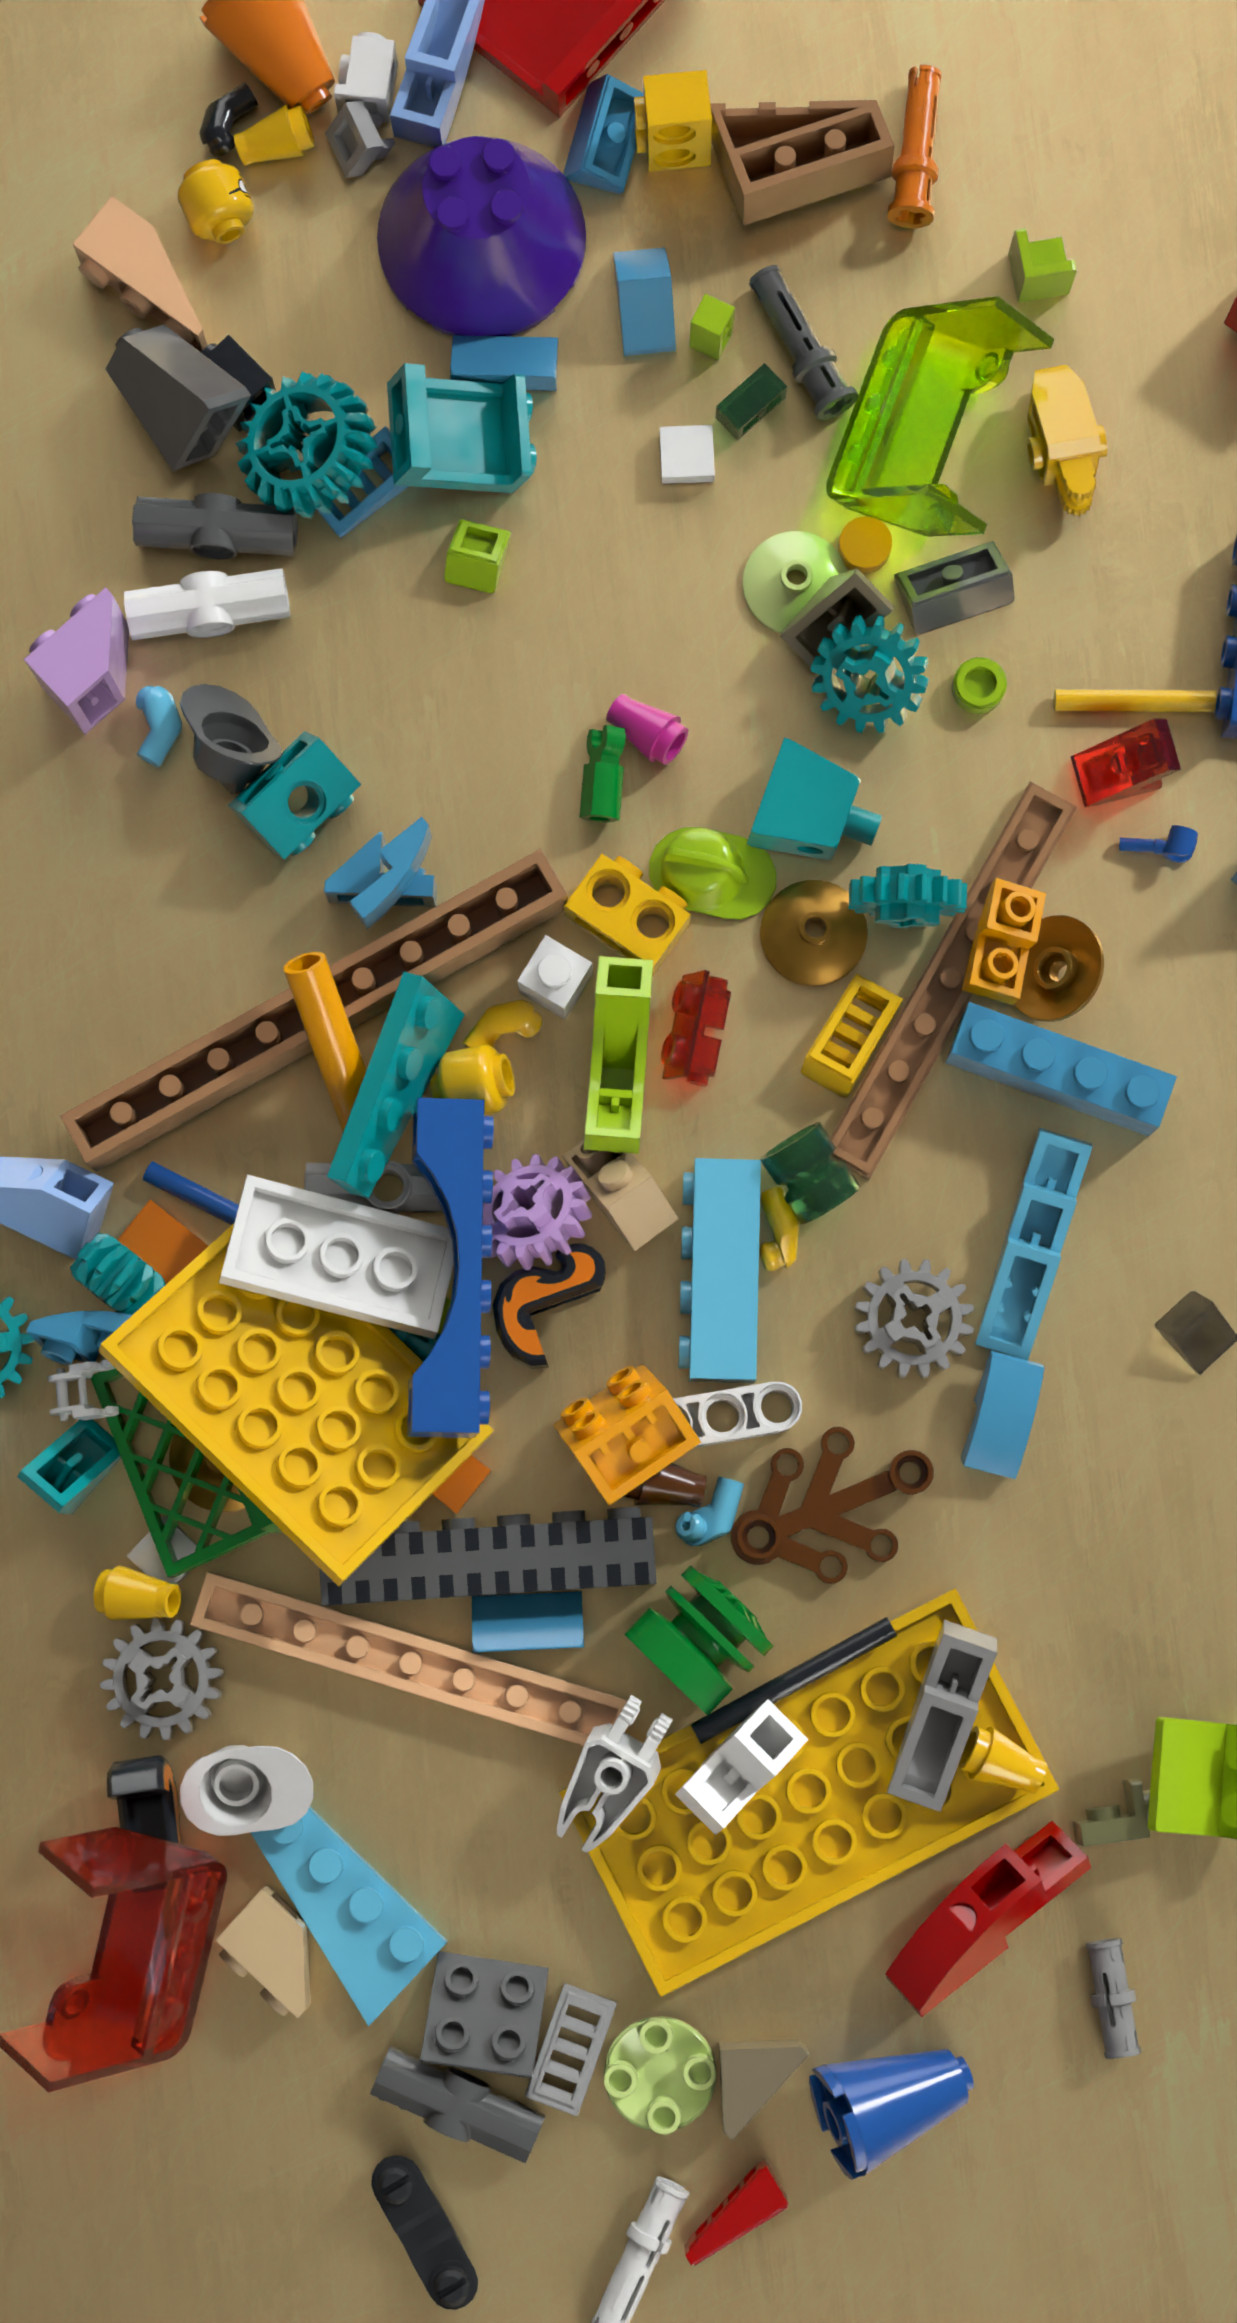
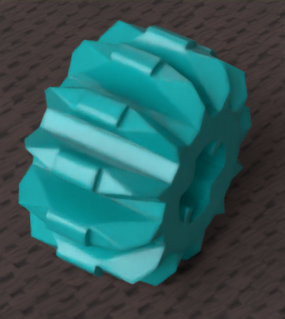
M98 1233L90 1243L86 1242L77 1253L78 1258L70 1266L75 1280L115 1312L130 1315L138 1311L166 1285L162 1276L114 1237L104 1233Z

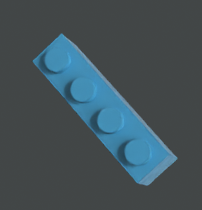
M971 1002L968 1003L961 1016L945 1061L946 1064L1148 1137L1160 1127L1177 1078L1175 1075Z

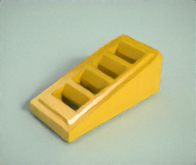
M856 973L807 1053L800 1071L801 1074L837 1095L847 1098L895 1016L903 998ZM857 998L881 1011V1016L877 1018L853 1005L854 999ZM846 1017L871 1031L869 1036L842 1022L843 1018ZM835 1036L860 1051L856 1055L832 1042L831 1039Z

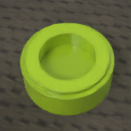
M984 657L971 658L961 664L952 682V694L956 703L965 711L974 714H983L995 709L1002 701L1007 688L1006 675L1001 666L995 661Z

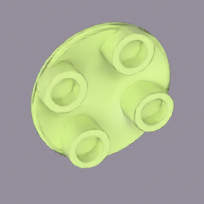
M650 2017L628 2026L612 2043L604 2067L605 2089L616 2110L630 2123L664 2135L673 2133L675 2130L688 2125L703 2113L712 2099L717 2079L715 2058L704 2037L689 2024L670 2017Z

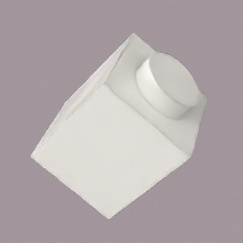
M545 935L517 980L519 993L566 1020L593 976V964L591 961Z

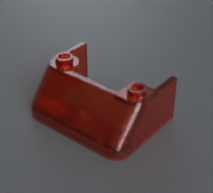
M110 1827L40 1842L38 1853L89 1897L95 1898L108 1895L91 1974L75 1977L61 1984L56 1989L49 2004L46 2022L0 2033V2048L48 2093L170 2059L184 2047L191 2035L227 1883V1870L225 1866L206 1851L119 1827Z

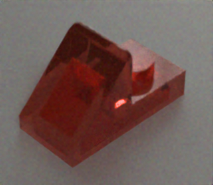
M1165 718L1149 720L1070 757L1084 807H1093L1156 791L1162 788V778L1181 770L1168 721Z

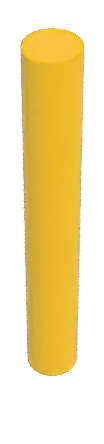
M1055 689L1053 709L1054 711L1215 712L1216 691Z

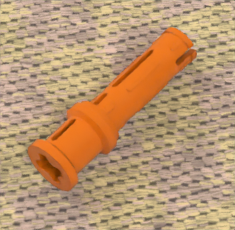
M920 65L919 77H917L918 68L916 66L909 70L901 156L896 159L892 167L891 176L896 181L894 201L888 206L887 218L893 224L904 228H923L929 226L934 220L935 210L930 205L932 185L938 180L939 168L935 160H933V145L942 72L931 65Z

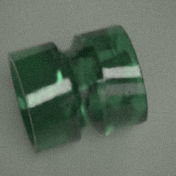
M821 1122L811 1124L791 1135L760 1158L761 1163L775 1185L787 1186L788 1191L784 1199L800 1224L808 1223L834 1209L854 1195L861 1187L845 1161L833 1160L832 1155L836 1146Z

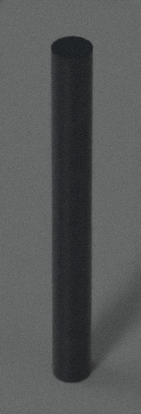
M885 1617L690 1725L700 1744L743 1722L767 1699L775 1704L896 1638L897 1634L888 1618Z

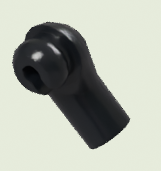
M245 82L209 104L205 111L199 134L202 144H207L210 153L215 157H221L235 148L234 137L229 131L233 121L258 106L253 92Z

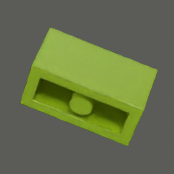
M705 293L690 322L689 347L719 361L733 333L735 307Z

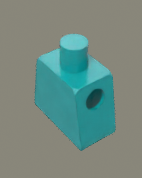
M784 737L746 845L811 858L832 860L841 836L872 846L882 815L852 805L861 781L856 775L795 741Z

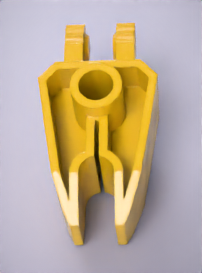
M1060 365L1038 369L1034 372L1027 416L1031 438L1027 439L1029 463L1032 470L1038 469L1040 481L1044 486L1055 484L1063 511H1066L1067 515L1072 514L1073 517L1075 515L1080 517L1081 514L1085 515L1086 511H1090L1093 502L1092 496L1097 485L1095 476L1099 459L1107 456L1108 448L1105 430L1102 425L1096 424L1085 384L1070 367Z

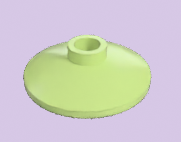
M802 531L779 533L763 541L749 557L743 574L744 598L750 611L759 622L773 631L782 633L830 577L847 572V568L838 551L823 538ZM792 570H800L806 575L807 579L804 583L795 585L788 581L786 575Z

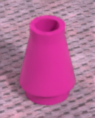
M621 694L615 699L606 716L607 722L615 727L625 729L626 738L650 762L658 760L664 765L669 764L679 754L688 737L689 730L681 724L679 716L633 700L625 694Z

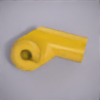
M522 999L492 1005L483 1013L462 1044L466 1048L483 1044L493 1047L502 1034L515 1031L524 1037H532L542 1027V1015L534 1010L532 1003Z

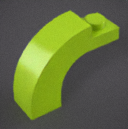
M599 956L584 1150L639 1154L653 960Z

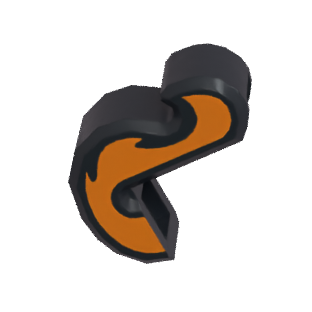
M583 1243L571 1244L569 1246L572 1252L568 1255L558 1250L555 1253L556 1260L562 1266L559 1271L532 1266L530 1270H524V1268L515 1270L500 1283L492 1304L495 1327L505 1350L515 1361L531 1369L549 1368L531 1316L600 1292L606 1275L605 1261L601 1254L591 1246Z
M162 1755L114 1762L107 1772V1797L117 1800L127 1884L135 1892L181 1885L187 1874L185 1847L181 1843L178 1793L171 1764Z

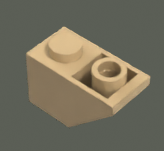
M583 1138L577 1146L562 1156L567 1165L575 1169L590 1196L634 1251L679 1219L653 1177L632 1153L584 1150Z
M267 1884L215 1941L224 1948L219 1953V1956L227 1966L241 1977H244L249 1972L264 1986L260 1995L276 2012L285 2016L290 2011L298 2019L311 2004L309 1929L301 1915Z

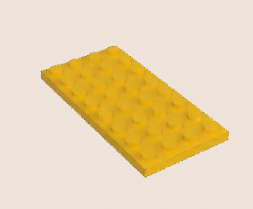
M956 1588L891 1620L890 1623L897 1634L896 1638L774 1704L809 1740L781 1771L759 1789L725 1828L716 1835L675 1794L701 1767L706 1758L741 1723L700 1744L690 1724L662 1738L655 1750L658 1752L661 1770L654 1785L610 1837L589 1851L590 1857L660 1997L1060 1790L1048 1766L1043 1783L1034 1794L1023 1789L969 1779L968 1772L960 1769L958 1766L941 1812L887 1793L902 1740L943 1621L947 1620L978 1631ZM993 1663L978 1703V1713L972 1729L977 1726L986 1730L991 1726L1033 1757L1045 1762L995 1663ZM568 1787L559 1791L562 1800L564 1799ZM602 1791L590 1811H580L573 1819L584 1843L596 1824V1818L592 1812Z

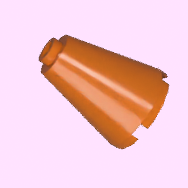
M208 0L201 9L204 15L199 17L205 28L282 102L287 104L290 109L301 105L305 112L310 114L321 108L332 98L329 89L335 83V79L304 0Z

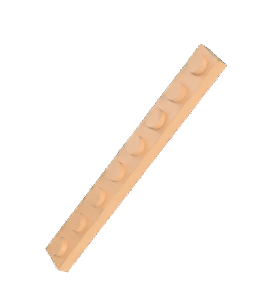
M206 1572L190 1623L191 1626L582 1746H584L593 1727L607 1723L613 1725L628 1701L621 1697L212 1572Z

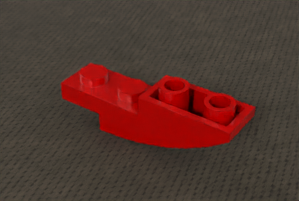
M1053 1821L1049 1822L1014 1851L1005 1843L968 1875L923 1922L885 1973L887 1980L913 2009L923 2017L1007 1950L1009 1947L1005 1937L1090 1870L1089 1857Z

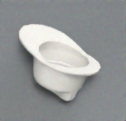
M229 1745L219 1749L212 1754L198 1759L186 1771L180 1785V1804L187 1819L200 1830L216 1836L275 1830L293 1825L307 1813L314 1798L313 1780L306 1765L293 1753L273 1746L247 1747L245 1745Z

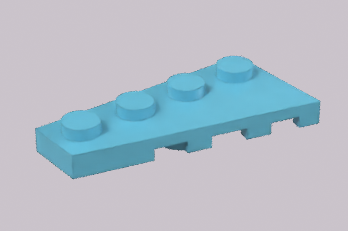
M309 1807L307 1813L293 1825L275 1830L250 1832L369 2026L440 1951L448 1940L312 1807Z

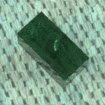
M764 363L716 406L715 418L738 441L786 398L787 385Z

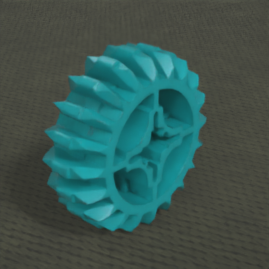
M302 371L297 382L292 378L282 376L281 390L278 392L273 388L264 387L267 400L262 405L250 403L255 414L253 420L240 422L242 430L248 434V437L235 443L238 451L244 455L237 464L241 472L247 475L244 482L247 483L248 488L260 497L259 500L265 505H275L276 509L282 513H287L294 507L295 512L302 517L312 519L316 508L322 513L331 514L334 499H337L340 503L349 504L346 491L351 486L364 488L361 478L358 477L361 470L374 469L372 461L366 454L379 448L376 440L370 435L377 427L374 424V420L367 415L369 411L367 404L359 396L355 395L354 390L346 383L337 382L331 376L322 373L315 378L312 374ZM328 411L333 412L335 417L327 421L322 418L313 420L311 413ZM288 469L292 473L300 470L303 478L282 480L279 473Z

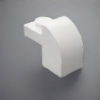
M767 1699L706 1758L701 1767L675 1795L716 1835L725 1828L759 1789L781 1771L809 1739Z

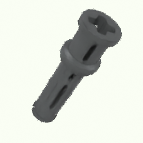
M777 265L767 266L750 278L749 285L756 293L773 327L794 361L792 375L797 383L804 384L816 405L813 412L817 420L825 421L845 412L859 398L858 393L854 387L847 386L835 365L837 356L834 350L820 344L803 310L798 305L781 275L780 268Z

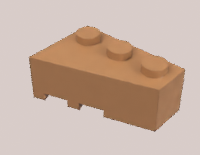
M877 100L809 101V107H776V102H759V108L726 109L725 103H710L712 115L711 143L743 226L891 177L895 145Z

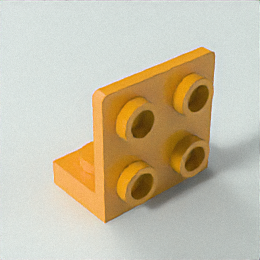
M644 1364L636 1368L628 1366L613 1374L606 1382L607 1388L591 1399L583 1397L569 1404L561 1412V1419L553 1425L609 1506L701 1443L668 1390Z

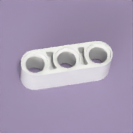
M767 1382L673 1398L701 1441L694 1448L780 1434L789 1430L799 1420L802 1413V1400L799 1393L793 1386L785 1382ZM780 1393L789 1399L792 1408L791 1415L786 1421L773 1423L763 1416L761 1402L766 1395ZM726 1402L734 1407L738 1415V1421L732 1430L718 1432L709 1426L706 1412L712 1404Z

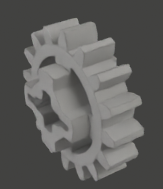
M907 1259L901 1260L898 1267L899 1274L895 1276L884 1266L878 1271L883 1284L878 1286L867 1281L863 1287L866 1294L871 1297L870 1302L864 1301L855 1304L854 1310L866 1315V1321L854 1327L855 1333H868L871 1339L862 1348L864 1354L878 1350L882 1356L877 1367L881 1370L888 1366L891 1361L897 1363V1374L900 1378L906 1377L910 1366H916L921 1379L927 1378L930 1371L929 1363L932 1362L942 1371L950 1367V1364L945 1354L949 1351L952 1354L961 1356L966 1349L957 1341L958 1336H969L973 1334L974 1330L972 1326L962 1323V1317L974 1311L973 1305L960 1304L958 1301V1297L966 1289L965 1285L960 1284L950 1288L946 1282L949 1279L951 1270L945 1268L937 1276L930 1274V1260L926 1259L923 1260L918 1271L911 1270ZM905 1283L923 1284L934 1289L936 1293L930 1297L914 1294ZM886 1295L892 1311L889 1323L879 1329L878 1309L883 1297ZM904 1305H908L913 1312L922 1309L926 1313L927 1317L921 1323L924 1332H919L915 1326L908 1329L902 1326L901 1320L907 1315L903 1307ZM948 1309L950 1327L945 1340L942 1342L936 1328L939 1315ZM897 1341L912 1343L917 1346L920 1352H923V1355L904 1354L891 1347V1345Z
M162 1618L152 1619L151 1632L149 1633L140 1624L132 1625L130 1629L134 1640L128 1642L127 1640L116 1638L113 1644L121 1653L119 1658L104 1659L102 1663L106 1668L114 1671L113 1679L100 1682L102 1689L114 1690L116 1695L106 1705L108 1711L123 1708L126 1713L122 1717L120 1726L127 1728L136 1721L140 1722V1737L149 1738L154 1728L159 1727L163 1740L172 1739L174 1725L176 1724L186 1734L194 1731V1723L191 1718L194 1714L202 1719H209L212 1715L209 1708L204 1704L206 1699H219L222 1696L221 1691L211 1687V1679L224 1675V1669L210 1668L208 1661L219 1652L218 1649L211 1647L202 1650L199 1644L205 1633L198 1629L189 1636L184 1635L185 1621L180 1619L175 1620L170 1631L165 1630ZM161 1640L176 1643L174 1648H171L165 1656L156 1657L150 1651H146L143 1648L149 1643ZM193 1660L196 1663L199 1675L197 1691L189 1684L188 1666ZM170 1664H174L171 1668L173 1671L169 1675L170 1682L174 1684L173 1688L159 1689L155 1693L150 1694L154 1689L152 1686L156 1682V1677L151 1673L152 1669H163ZM128 1667L136 1674L137 1691L132 1697L127 1688ZM170 1701L173 1705L182 1709V1711L172 1716L162 1717L149 1714L151 1709H154L159 1702Z

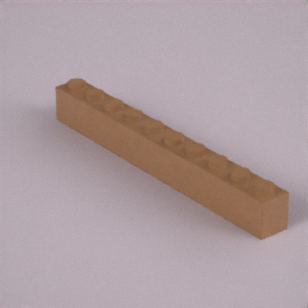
M539 849L330 965L329 967L351 1029L390 1009L403 972L423 976L433 985L564 912V905L568 901V895L542 850ZM290 988L60 1115L85 1163L97 1172L313 1052Z

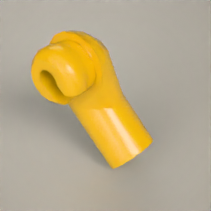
M774 1187L760 1195V1203L772 1228L774 1241L762 1243L759 1247V1255L765 1269L772 1272L782 1266L787 1269L797 1259L799 1222L784 1188Z

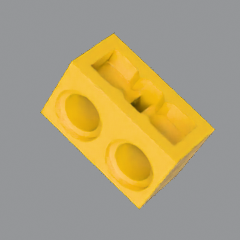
M707 69L643 75V96L634 97V127L637 153L647 152L649 172L711 166L712 115Z
M602 853L564 905L565 917L625 958L653 960V977L690 926L691 914L685 911L688 904L672 890L661 886L656 891L640 880L643 876L642 871L625 858L617 856L613 861ZM603 885H614L623 892L624 897L618 905L604 907L595 901L593 895ZM657 915L666 921L668 929L660 937L649 938L639 931L637 927L639 921L645 916Z

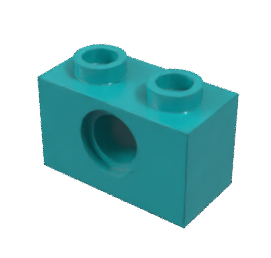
M304 731L281 753L280 759L271 763L228 806L269 851L282 859H286L290 854L295 856L301 853L312 843L316 836L313 831L328 817L335 818L351 805L354 799L352 793L361 783L319 737ZM299 786H305L308 793L305 805L300 810L291 812L288 806L291 792Z

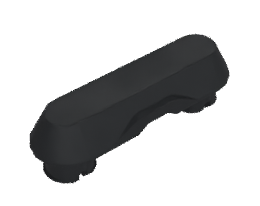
M400 2155L384 2158L376 2165L372 2174L371 2186L377 2201L402 2242L410 2261L434 2302L445 2309L456 2310L465 2307L473 2300L477 2292L478 2277L454 2227L413 2160Z

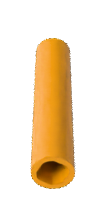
M309 952L288 961L284 965L283 970L343 1132L365 1076L366 1068L326 956L322 952Z

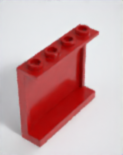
M418 0V4L423 8L425 0ZM485 0L474 50L560 118L665 0Z

